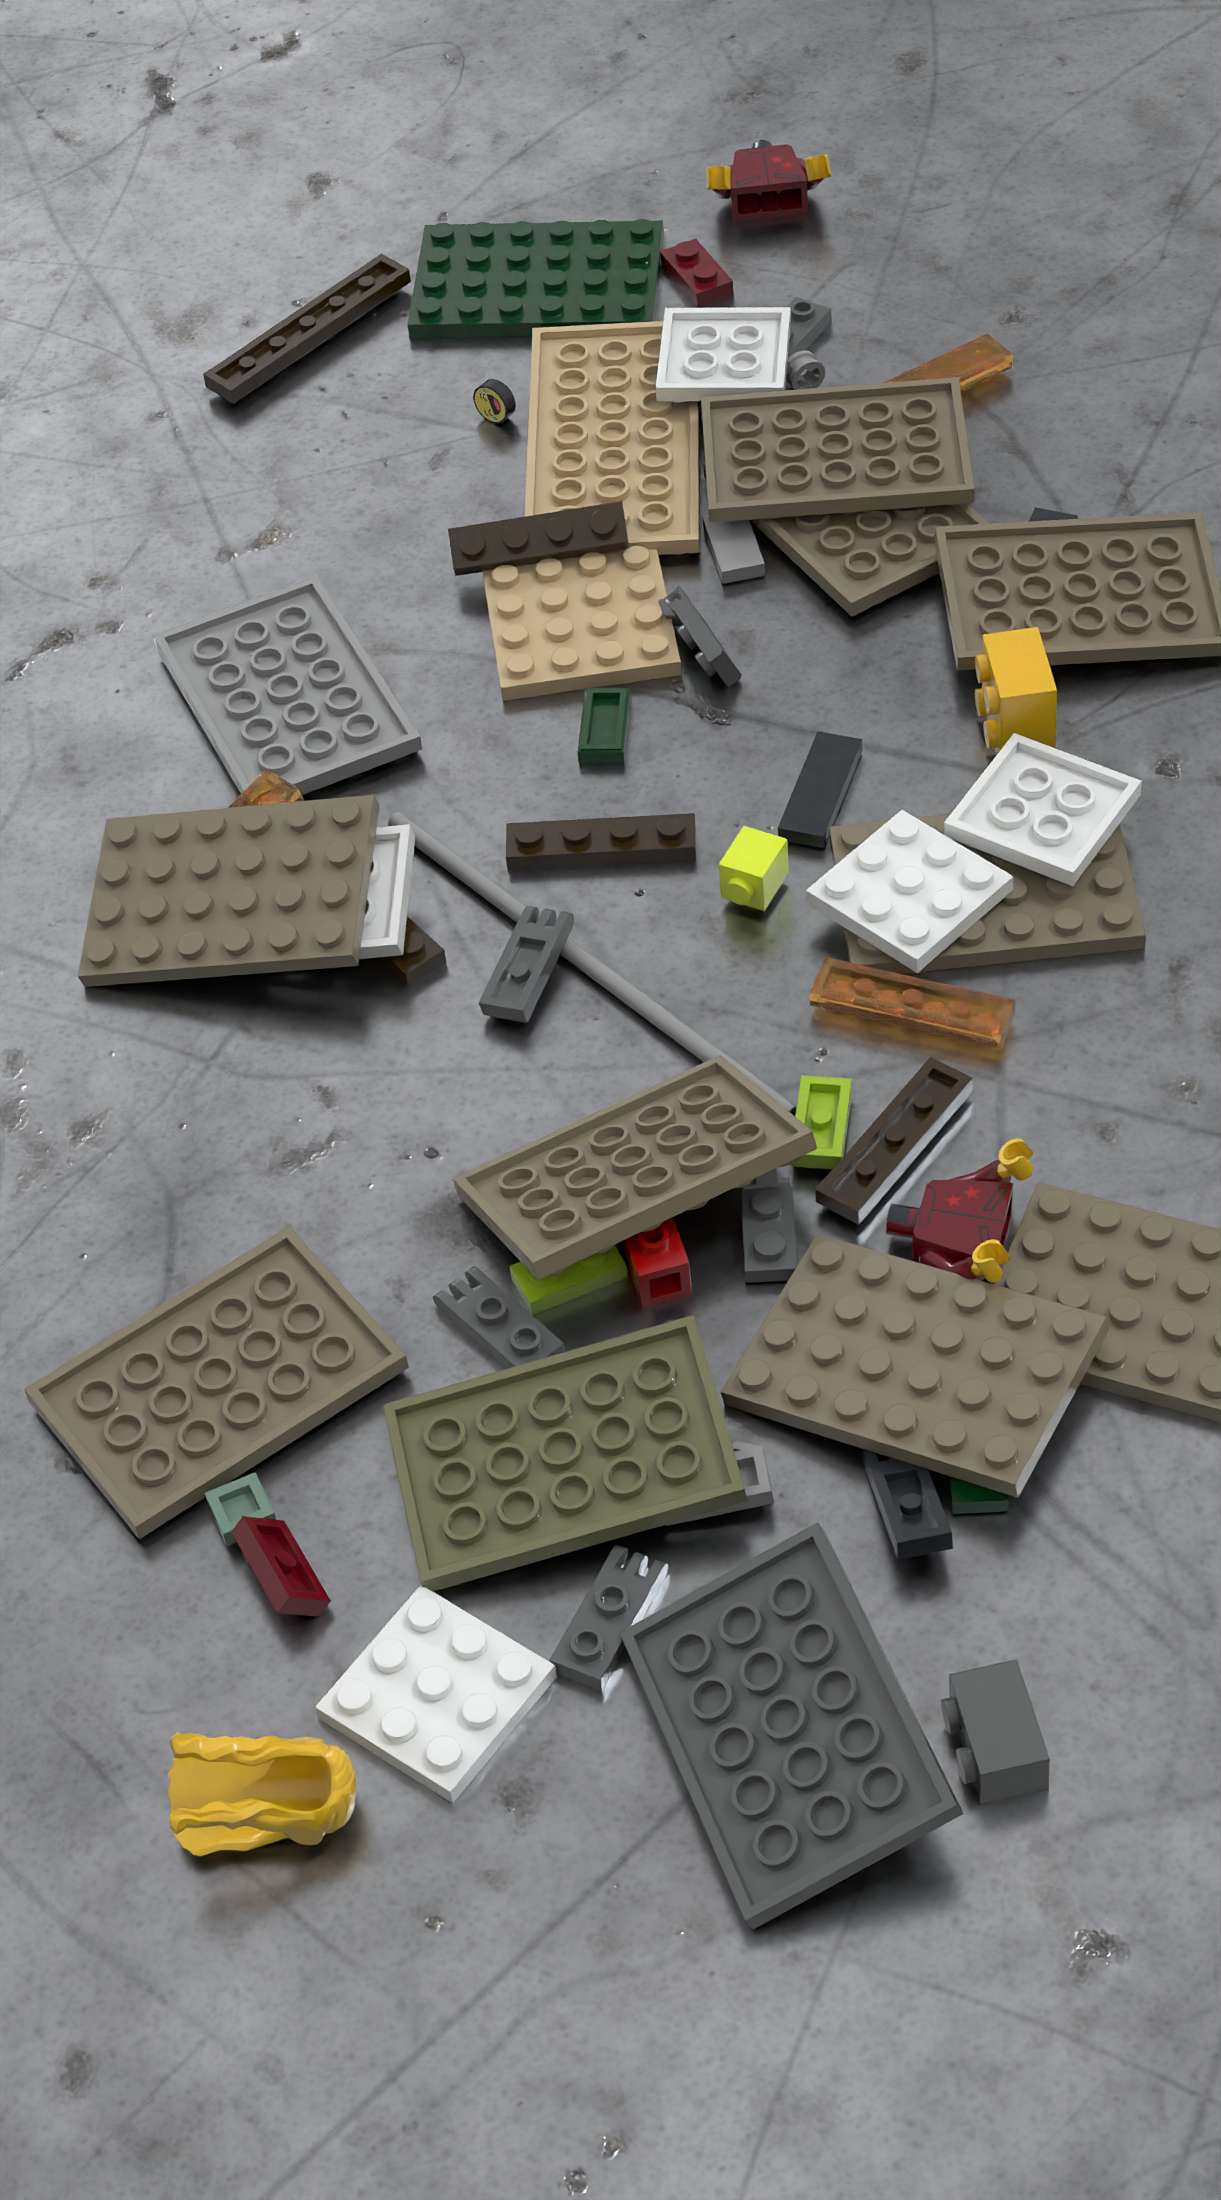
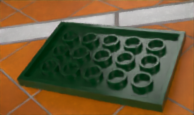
M663 220L556 221L551 223L519 221L516 223L498 224L478 222L475 224L438 223L435 225H425L407 324L409 338L532 336V328L655 321L661 266L660 251H662L664 237Z

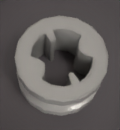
M802 350L788 358L786 382L791 385L793 390L818 388L825 378V368L813 353ZM807 369L806 373L801 376L800 374Z

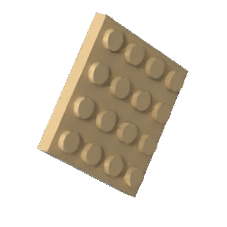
M632 546L626 550L605 553L592 552L586 553L583 556L561 560L548 558L535 564L516 567L500 565L494 570L482 571L503 701L682 675L673 623L671 619L664 617L658 602L660 599H664L667 594L657 548L647 549L643 546Z

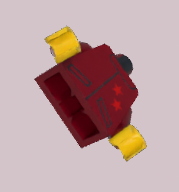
M758 140L750 148L737 150L734 153L733 165L706 167L707 190H713L720 199L731 198L733 222L808 214L807 191L815 189L824 178L832 177L828 154L812 156L803 160L796 157L792 146L787 144L772 146L767 140Z
M1012 1139L1006 1142L1000 1149L999 1160L991 1162L978 1171L949 1180H932L928 1182L920 1208L897 1204L890 1205L886 1223V1234L911 1238L914 1262L956 1273L967 1279H977L995 1285L1003 1275L1000 1264L1008 1263L1011 1259L1004 1249L1013 1217V1183H1010L1011 1175L1020 1181L1027 1180L1031 1176L1033 1166L1027 1159L1033 1156V1151L1022 1139Z

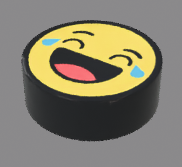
M488 379L474 391L473 400L475 407L487 421L499 424L514 413L516 408L514 395L503 382L496 379Z

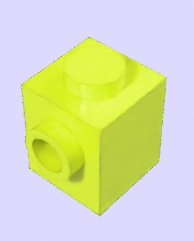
M743 826L719 863L721 898L739 905H746L765 911L789 873L787 839Z

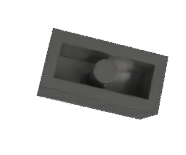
M1017 1659L949 1674V1698L941 1699L943 1718L948 1733L958 1732L963 1747L956 1750L960 1774L964 1784L974 1782L980 1804L1049 1789L1050 1758Z

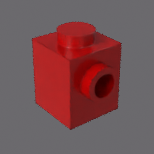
M673 1217L663 1221L659 1227L651 1231L640 1232L623 1240L625 1261L642 1308L692 1295L690 1264Z

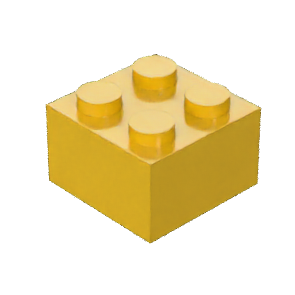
M1038 627L983 634L982 654L975 655L976 675L978 682L982 683L981 689H975V703L978 716H986L987 721H984V736L987 748H995L996 754H998L1015 733L1056 749L1057 688Z

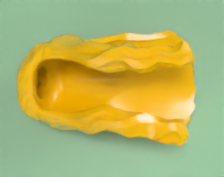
M178 1732L170 1738V1747L174 1758L173 1766L168 1773L170 1779L168 1797L171 1807V1813L168 1818L169 1825L171 1827L170 1830L182 1847L189 1850L193 1855L203 1856L217 1851H249L284 1839H291L301 1845H318L325 1834L333 1833L342 1828L353 1813L357 1791L354 1765L348 1754L345 1753V1750L338 1746L325 1744L322 1739L315 1737L283 1739L272 1735L259 1739L247 1737L231 1738L228 1736L209 1738L199 1734H180Z

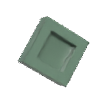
M256 1472L204 1493L208 1507L226 1546L237 1542L231 1531L242 1516L276 1520L275 1513Z

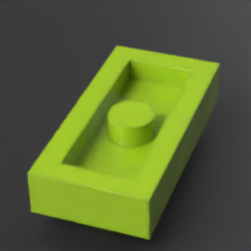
M801 1075L795 1117L813 1131L817 1149L801 1156L795 1163L791 1164V1167L833 1169L844 1157L852 1098V1078Z
M616 1246L607 1252L593 1254L570 1265L560 1274L546 1276L540 1280L522 1262L510 1266L511 1278L532 1316L628 1277L626 1263Z

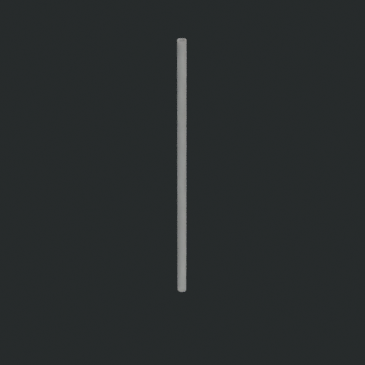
M396 812L390 817L388 826L410 824L416 835L415 847L514 921L518 922L526 907L525 904L401 812ZM567 938L560 953L562 957L701 1061L706 1062L721 1055L792 1115H796L797 1106L571 938Z

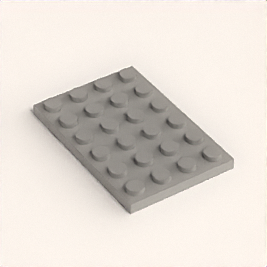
M317 575L153 635L156 650L248 806L265 805L276 799L283 803L422 750L419 733Z

